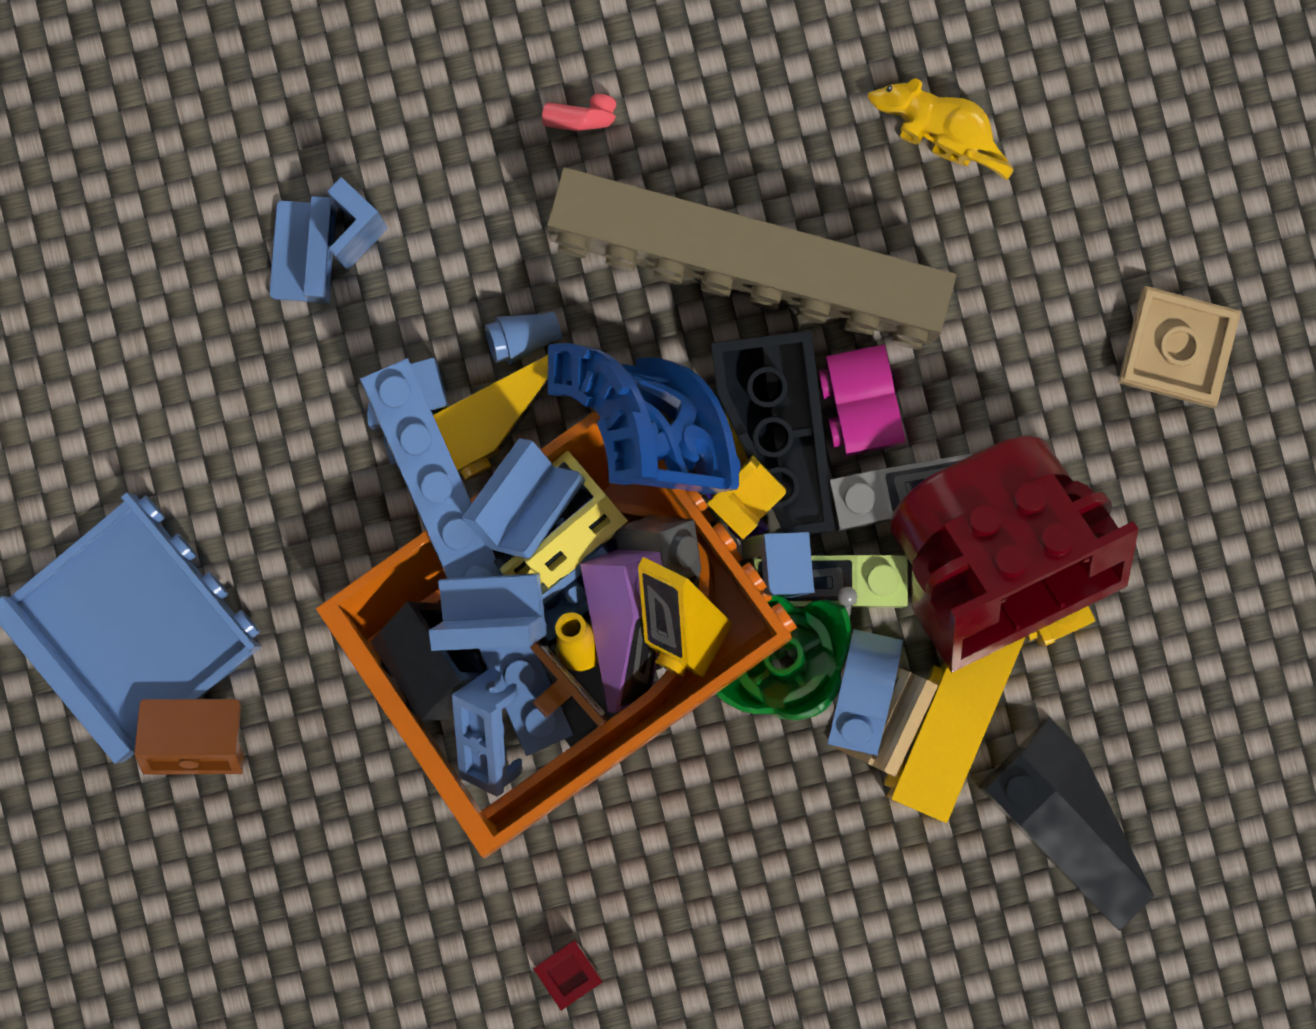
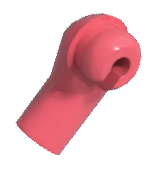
M594 94L590 98L589 108L547 102L543 108L542 122L545 127L577 132L607 128L616 118V115L613 113L617 104L613 97L605 94Z

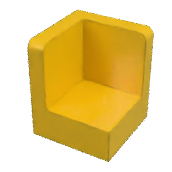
M752 455L740 467L738 489L715 493L709 498L707 504L744 539L758 526L759 520L786 494V488Z

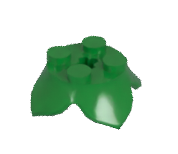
M782 595L771 596L772 600L767 602L772 608L777 603H780L797 627L790 633L792 640L716 693V695L723 702L741 712L771 714L780 719L794 721L812 718L825 711L839 694L842 683L841 671L848 656L852 638L850 618L846 607L826 599L813 600L805 607L798 608L786 598H783ZM788 655L795 663L789 668H781L779 660Z

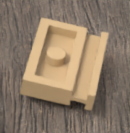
M898 667L878 756L833 746V748L896 777L938 685Z

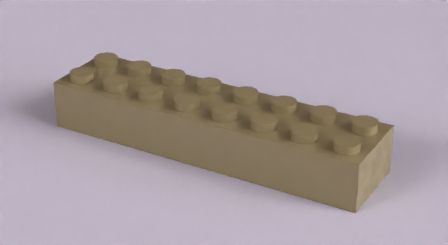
M566 167L562 171L547 225L551 242L559 244L557 250L561 253L578 258H586L587 252L607 257L605 264L625 271H634L635 265L653 269L654 278L668 283L682 284L683 278L702 283L701 290L712 295L730 297L731 291L750 296L749 303L760 308L776 311L778 305L781 304L798 309L796 316L804 320L824 324L827 317L846 322L844 329L849 332L872 337L876 330L894 335L893 343L916 350H921L922 344L931 345L941 334L957 274Z

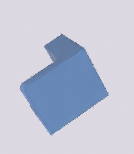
M809 532L762 534L741 540L743 560L762 559L763 579L767 586L764 589L766 595H782L783 598H791L815 593Z

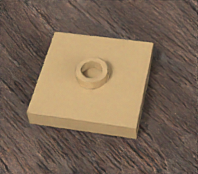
M1144 286L1141 290L1118 383L1210 408L1217 407L1241 311Z

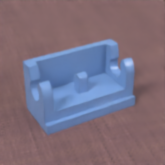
M489 668L453 693L452 702L459 778L498 797L504 792V787L522 773L523 766L522 759L519 758L512 761L506 767L507 747L504 746L503 735L505 731L502 721V709L516 699L517 684L508 685L505 690L498 692V685L502 681L501 672Z

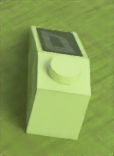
M897 555L811 556L815 593L786 598L795 607H805L813 600L826 599L839 603L837 596L839 590L844 587H852L856 590L858 598L851 608L907 607L908 558ZM762 559L754 560V569L764 581Z

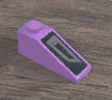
M614 550L580 564L608 712L616 713L625 709L653 686L657 667L655 661L659 654L648 646L644 640L638 565L641 559L645 557L663 566L660 552Z

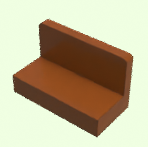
M144 699L140 701L134 755L143 775L243 774L244 754L239 743L241 715L239 700Z

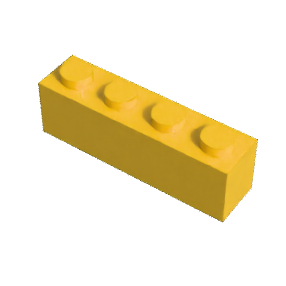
M1026 637L952 673L945 662L941 668L935 665L932 667L927 680L935 683L938 687L896 777L888 773L886 774L883 785L890 787L887 794L889 799L944 823L948 822Z

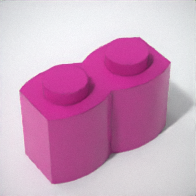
M885 344L826 356V369L818 370V378L823 399L832 398L836 417L828 418L833 447L842 446L844 456L848 457L904 445V431Z

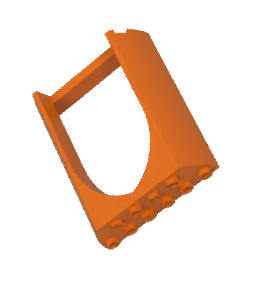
M596 411L589 414L540 450L551 463L568 450L628 522L625 524L649 515L694 520L701 563L699 590L733 623L703 678L689 670L685 671L683 677L666 670L662 677L636 701L488 807L481 810L420 718L408 707L405 696L393 678L382 667L381 658L371 644L372 639L407 601L441 603L438 581L447 577L427 532L424 531L316 608L482 858H487L788 643L792 640L790 633L797 628L780 603H777L772 608L767 602L772 600V597L765 594L764 589L767 586L751 563L748 562L743 567L739 565L743 558L736 549V543L724 526L719 522L711 527L710 523L714 521V518L708 511V506L699 492L638 484L621 485L609 483L606 449L601 432L597 426V422L601 417ZM664 459L658 462V469L667 470ZM478 494L470 499L471 503H473Z

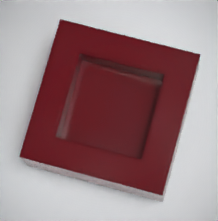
M573 939L533 967V970L561 1011L603 983L602 977L576 939Z

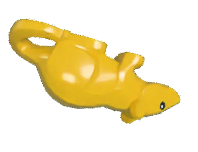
M917 78L912 79L908 83L892 84L868 93L867 97L870 103L877 110L900 116L906 121L900 129L902 131L900 138L904 141L917 145L921 142L922 137H925L935 144L932 153L941 158L965 167L969 165L970 161H975L991 169L1005 180H1008L1014 170L1012 165L994 142L988 116L975 102L963 98L937 97L929 92L922 91V82Z

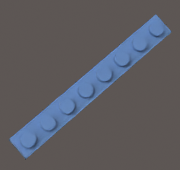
M408 358L360 378L362 387L446 577L464 578L503 575L493 562L496 559L493 551L488 548L462 519V516L472 503ZM531 646L480 648L478 650L487 670L492 668L501 672L502 681L498 685V692L505 690L508 685L517 684L516 699L504 709L526 756L573 735L561 706L545 718L532 703L551 686V683L541 660L530 649Z

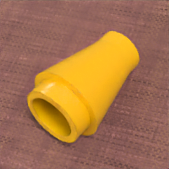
M570 612L562 615L555 625L557 634L555 653L558 660L564 667L573 671H585L593 668L599 662L592 625L577 613Z

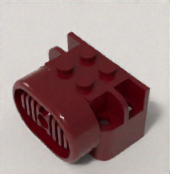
M1036 436L1010 438L931 475L914 487L901 500L892 515L891 532L913 566L912 609L951 673L1128 587L1139 531L1138 527L1132 521L1118 528L1110 516L1112 503L1108 496L1103 492L1095 493L1084 483L1073 481L1048 443L1042 438Z

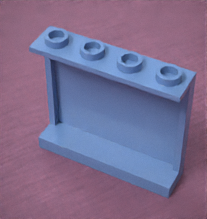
M127 492L121 497L124 502L13 595L10 597H0V626L114 764L125 762L135 754L140 701L144 699H201L262 648L255 638L260 633L258 627L243 610L238 611L236 614L223 600L228 595L227 590L211 572H207L203 576L191 562L197 555L190 545L178 533L171 538L161 526L160 522L165 516L155 503L146 495L139 499L136 495Z

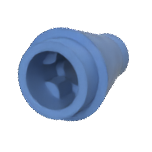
M554 311L545 314L496 317L494 323L485 325L487 342L495 363L507 361L510 365L536 350L562 339L560 325Z

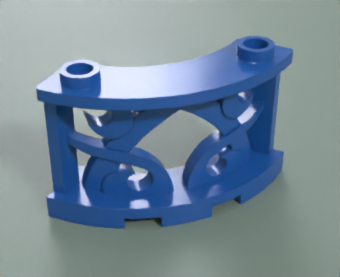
M568 343L548 345V395L570 396L578 400L582 405L594 408L601 418L597 422V426L601 432L606 449L609 483L621 485L638 484L694 491L701 494H715L738 489L740 460L736 455L734 440L727 417L711 388L693 370L681 363L668 359L638 358L636 366L620 364L605 352L588 346ZM658 410L666 413L674 422L669 425L667 419ZM662 459L665 460L667 470L658 469V462ZM696 466L697 474L688 473L686 468L692 471Z

